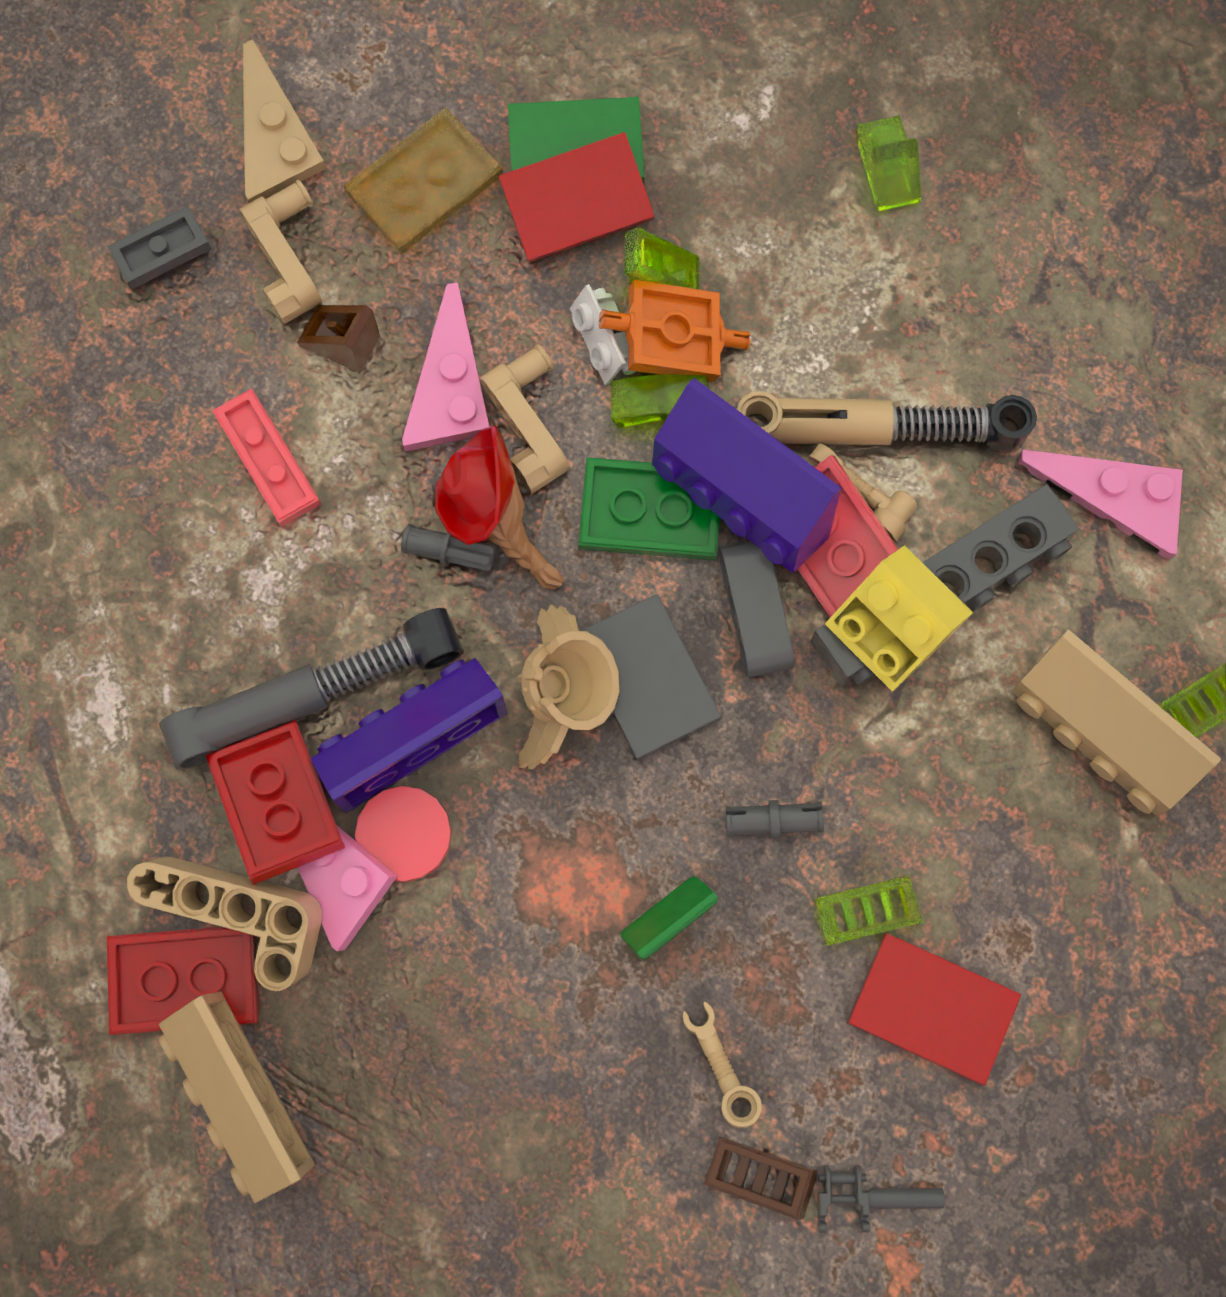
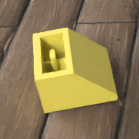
M904 545L881 561L830 617L825 625L893 692L973 612Z

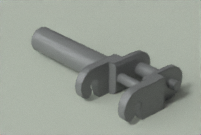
M825 1165L824 1174L818 1175L819 1182H824V1192H817L820 1233H827L825 1217H827V1206L832 1203L859 1204L862 1233L869 1232L870 1230L868 1222L869 1209L944 1208L943 1188H870L867 1192H862V1182H866L867 1179L866 1174H861L860 1165H855L854 1173H831L829 1166ZM831 1184H854V1195H832Z

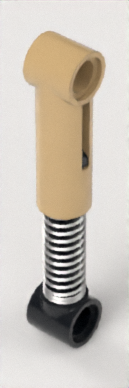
M755 391L745 395L737 407V410L746 417L752 414L764 416L769 424L761 428L782 444L820 443L823 445L889 446L892 439L896 441L898 436H901L903 441L906 437H909L911 441L914 437H917L919 441L922 437H925L927 441L930 440V437H933L935 441L938 440V437H942L943 441L947 437H950L951 441L958 437L960 442L963 440V437H966L968 442L971 438L976 442L983 441L985 445H988L994 451L1005 454L1015 452L1022 447L1036 426L1037 420L1036 411L1031 402L1017 395L1004 396L996 403H987L984 407L976 408L972 406L970 410L967 406H964L961 410L958 405L954 409L950 405L946 409L942 405L938 409L934 405L929 409L926 405L921 409L918 405L914 406L913 409L910 405H907L904 409L901 404L896 409L892 400L776 398L768 392ZM1000 418L1013 420L1019 430L1009 431L1005 429L1000 423Z

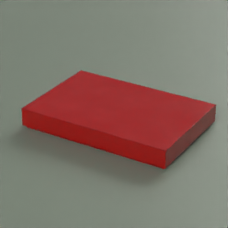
M625 132L499 175V181L528 263L652 221L655 217Z
M296 720L205 755L248 877L253 885L345 848Z
M225 927L106 936L109 1035L162 1031L159 1026L160 1022L196 998L220 991L223 993L239 1025L259 1023L258 981L254 973L257 955L255 935Z
M885 933L847 1024L981 1086H985L1022 994Z

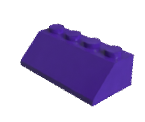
M693 378L685 387L654 438L652 465L664 480L675 482L688 492L692 500L699 507L710 509L723 519L734 534L740 537L745 536L761 548L768 560L777 565L781 564L794 573L829 539L841 487Z
M476 658L467 663L461 659L450 664L440 672V680L426 688L423 684L409 689L399 698L401 702L399 705L386 713L383 709L370 713L358 723L360 729L345 738L342 734L335 735L317 748L319 754L312 757L311 761L331 798L346 814L508 714L502 693Z

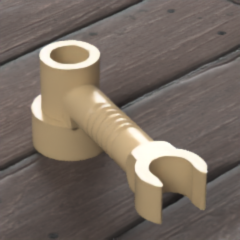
M819 443L809 456L811 459L808 463L815 467L830 455L835 456L865 501L875 510L874 514L896 544L906 531L905 523L918 507L916 501L903 491H895L891 498H889L844 466V462L829 447Z
M704 1002L703 1007L708 1015L707 1023L703 1026L693 1025L689 1020V1016L684 1011V1026L690 1033L696 1035L705 1056L708 1058V1062H710V1066H712L711 1069L714 1071V1075H716L724 1095L721 1105L724 1119L735 1128H748L755 1124L760 1117L762 1111L761 1099L753 1089L740 1085L734 1069H732V1065L729 1064L730 1061L725 1055L726 1052L723 1051L724 1048L714 1027V1011L708 1003ZM745 1101L750 1107L749 1115L737 1117L731 1108L734 1102Z

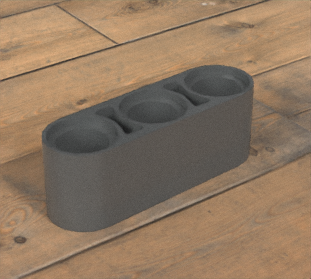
M753 542L719 548L722 575L741 660L747 678L793 669V649L773 563L765 557L761 548Z

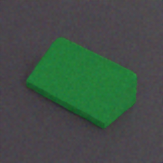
M692 876L623 929L620 933L621 938L638 960L644 962L714 907L718 902V896L699 878Z

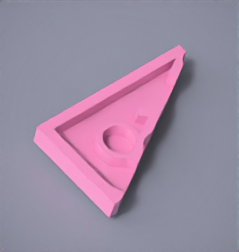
M458 282L446 285L402 438L405 452L473 438L485 428L490 427Z
M1025 449L1019 454L1018 464L1025 466L1030 474L1044 483L1047 479L1072 494L1071 500L1101 519L1111 520L1117 529L1128 536L1134 533L1159 549L1157 554L1163 558L1172 559L1177 554L1183 470Z
M337 825L345 848L297 868L308 893L314 896L321 905V924L331 947L336 951L346 950L397 878V875Z

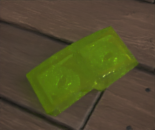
M659 374L611 381V420L617 428L660 419L664 424L685 387L693 378L708 389L709 380L706 376Z

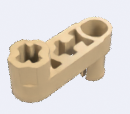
M299 179L294 184L265 199L261 196L239 209L244 222L280 278L263 288V292L283 324L323 303L311 278L279 230L281 228L279 223L307 207L313 206L310 195Z
M539 344L508 365L501 363L479 377L486 394L525 449L512 457L510 461L516 476L531 494L570 470L569 463L562 450L521 394V388L554 369L551 359Z

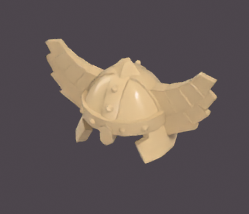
M550 605L548 610L540 609L537 624L542 633L543 644H539L528 656L522 673L518 675L526 705L534 714L529 737L524 744V748L519 753V768L523 769L528 766L529 769L533 770L540 763L545 764L553 753L557 754L569 728L573 730H591L603 724L615 709L620 692L619 671L611 651L601 639L587 631H579L575 615L569 614L566 608L561 606L557 608L555 605Z

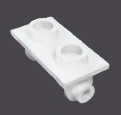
M589 284L585 285L570 307L573 324L581 332L587 345L591 363L598 370L606 386L611 383L620 370L623 371L624 375H630L637 371L628 370V342L625 332L614 334L612 330L599 329L598 326L600 323L598 322L599 315L602 309L619 312L612 294L606 293L604 288L592 291Z

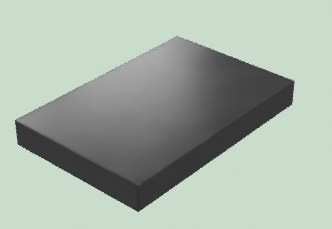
M658 594L581 630L587 631L601 639L613 654L619 671L620 692L612 713L637 761L721 720L722 716Z

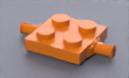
M636 279L629 286L627 313L602 309L598 321L600 322L598 324L599 329L625 332L628 342V370L687 379L695 378L696 380L715 382L721 375L720 354L723 347L746 351L751 341L749 331L725 328L720 315V293Z

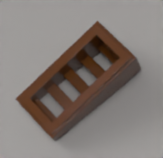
M719 1137L704 1185L791 1218L801 1220L805 1217L818 1170L727 1138ZM732 1153L741 1155L733 1182L730 1183L724 1181ZM755 1160L760 1163L752 1189L750 1190L743 1186L751 1161ZM772 1166L779 1169L770 1197L763 1194ZM794 1174L799 1176L791 1203L782 1200L790 1175Z

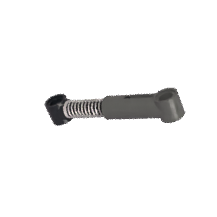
M435 608L422 612L404 623L403 628L405 632L397 634L394 637L395 640L389 637L388 643L384 640L381 641L380 646L374 643L373 649L366 646V652L363 653L358 649V655L354 656L353 653H350V658L348 659L342 656V661L338 662L335 659L334 665H330L327 662L324 669L319 665V671H316V669L312 668L311 664H308L205 707H191L167 716L161 720L159 726L175 769H188L207 762L205 756L207 754L328 707L327 702L331 700L332 695L335 698H338L339 692L346 695V689L353 692L354 686L361 689L362 683L369 685L371 679L377 682L378 676L385 679L386 673L393 676V670L395 669L400 673L401 667L404 666L405 669H408L409 666L414 667V665L417 666L418 664L421 670H430L454 661L464 653V650L447 609Z

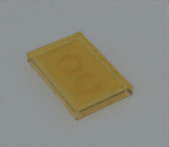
M446 107L344 185V189L347 195L398 252L403 254L497 181L499 175L503 174V169Z

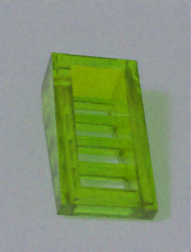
M1226 663L1159 704L1164 711L1170 709L1178 722L1196 738L1226 720V696L1221 691L1222 689L1226 694ZM1201 689L1205 691L1218 710L1217 714L1213 715L1198 691ZM1185 699L1202 722L1198 726L1181 704Z
M911 875L815 898L827 946L924 922ZM899 888L906 917L897 919L890 890ZM880 893L887 920L878 923L871 895ZM857 898L861 899L867 926L861 928L858 926L852 902L853 899ZM840 902L842 903L848 931L844 932L839 931L833 904Z

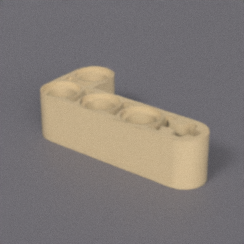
M167 856L140 863L130 871L127 878V889L135 902L143 906L259 936L260 942L255 959L254 973L257 981L264 988L270 991H281L302 980L308 974L312 965L322 922V908L314 896L265 881L253 885L249 877ZM198 881L208 888L209 901L207 904L197 898L196 885ZM159 882L165 884L177 882L176 885H169L159 889ZM243 893L249 895L254 900L256 905L254 916L246 914L242 909L241 897ZM288 906L295 907L301 913L302 925L300 929L291 926L286 917ZM277 954L286 956L290 961L291 973L289 976L282 974L277 969Z

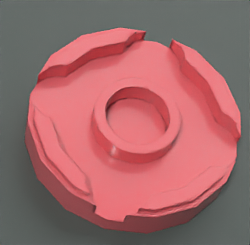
M407 786L383 790L370 799L358 816L355 831L356 842L397 875V878L394 880L395 882L401 883L416 881L438 869L449 852L452 837L448 815L438 800L420 788Z

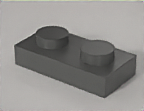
M188 206L108 245L131 290L211 250L204 233Z

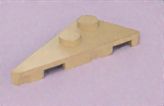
M252 39L244 43L245 196L248 203L261 196L267 199L294 184L298 179L302 182L325 170L326 166L255 42Z

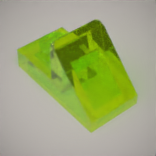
M900 115L857 124L855 135L877 210L881 211L920 202L922 195L918 143L916 138H906Z
M639 227L625 232L624 275L630 277L629 286L635 279L699 289L698 255Z

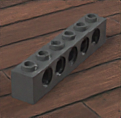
M1045 484L922 563L940 581L951 582L957 589V597L967 607L970 606L974 612L997 596L993 590L1000 585L1008 582L1011 587H1014L1032 575L1035 571L1031 566L1045 557L1051 563L1072 548L1069 541L1080 528L1048 484ZM1013 533L1026 534L1031 539L1033 548L1024 549L1018 546L1014 541ZM982 556L990 559L995 566V572L984 573L979 570L975 564V557ZM826 625L815 630L810 642L841 687L852 680L858 686L875 676Z

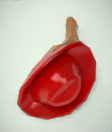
M496 425L485 428L450 457L441 473V477L435 485V511L446 531L451 536L467 545L486 539L498 544L507 557L515 559L521 567L529 569L530 573L535 576L543 588L552 590L560 588L564 582L560 572L547 562L543 555L529 542L522 523L524 501L503 437Z

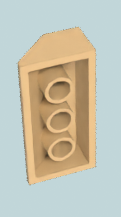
M1069 629L1046 650L1011 690L1018 697L1016 701L1022 710L1036 719L1039 717L1043 718L1055 729L1053 734L1063 745L1072 750L1079 749L1091 760L1090 766L1099 776L1110 782L1115 780L1129 792L1127 794L1128 800L1144 813L1150 814L1152 812L1158 816L1170 810L1221 760L1218 755Z
M221 991L196 998L159 1023L164 1033L159 1036L160 1044L170 1061L173 1063L179 1061L187 1076L183 1080L184 1089L196 1107L202 1104L211 1121L207 1124L208 1134L219 1151L226 1149L235 1166L230 1170L231 1176L242 1195L250 1194L254 1203L297 1182L315 1166Z

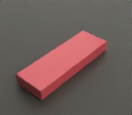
M252 388L212 410L281 527L321 505Z

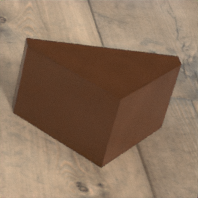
M317 305L297 343L307 350L360 374L380 337L374 312L367 305Z

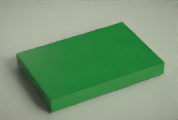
M639 97L508 104L511 171L625 132L644 184L645 174Z
M586 457L578 543L579 550L716 561L720 517L710 509L699 507L692 500L690 494L675 482L664 480L657 473L652 462Z

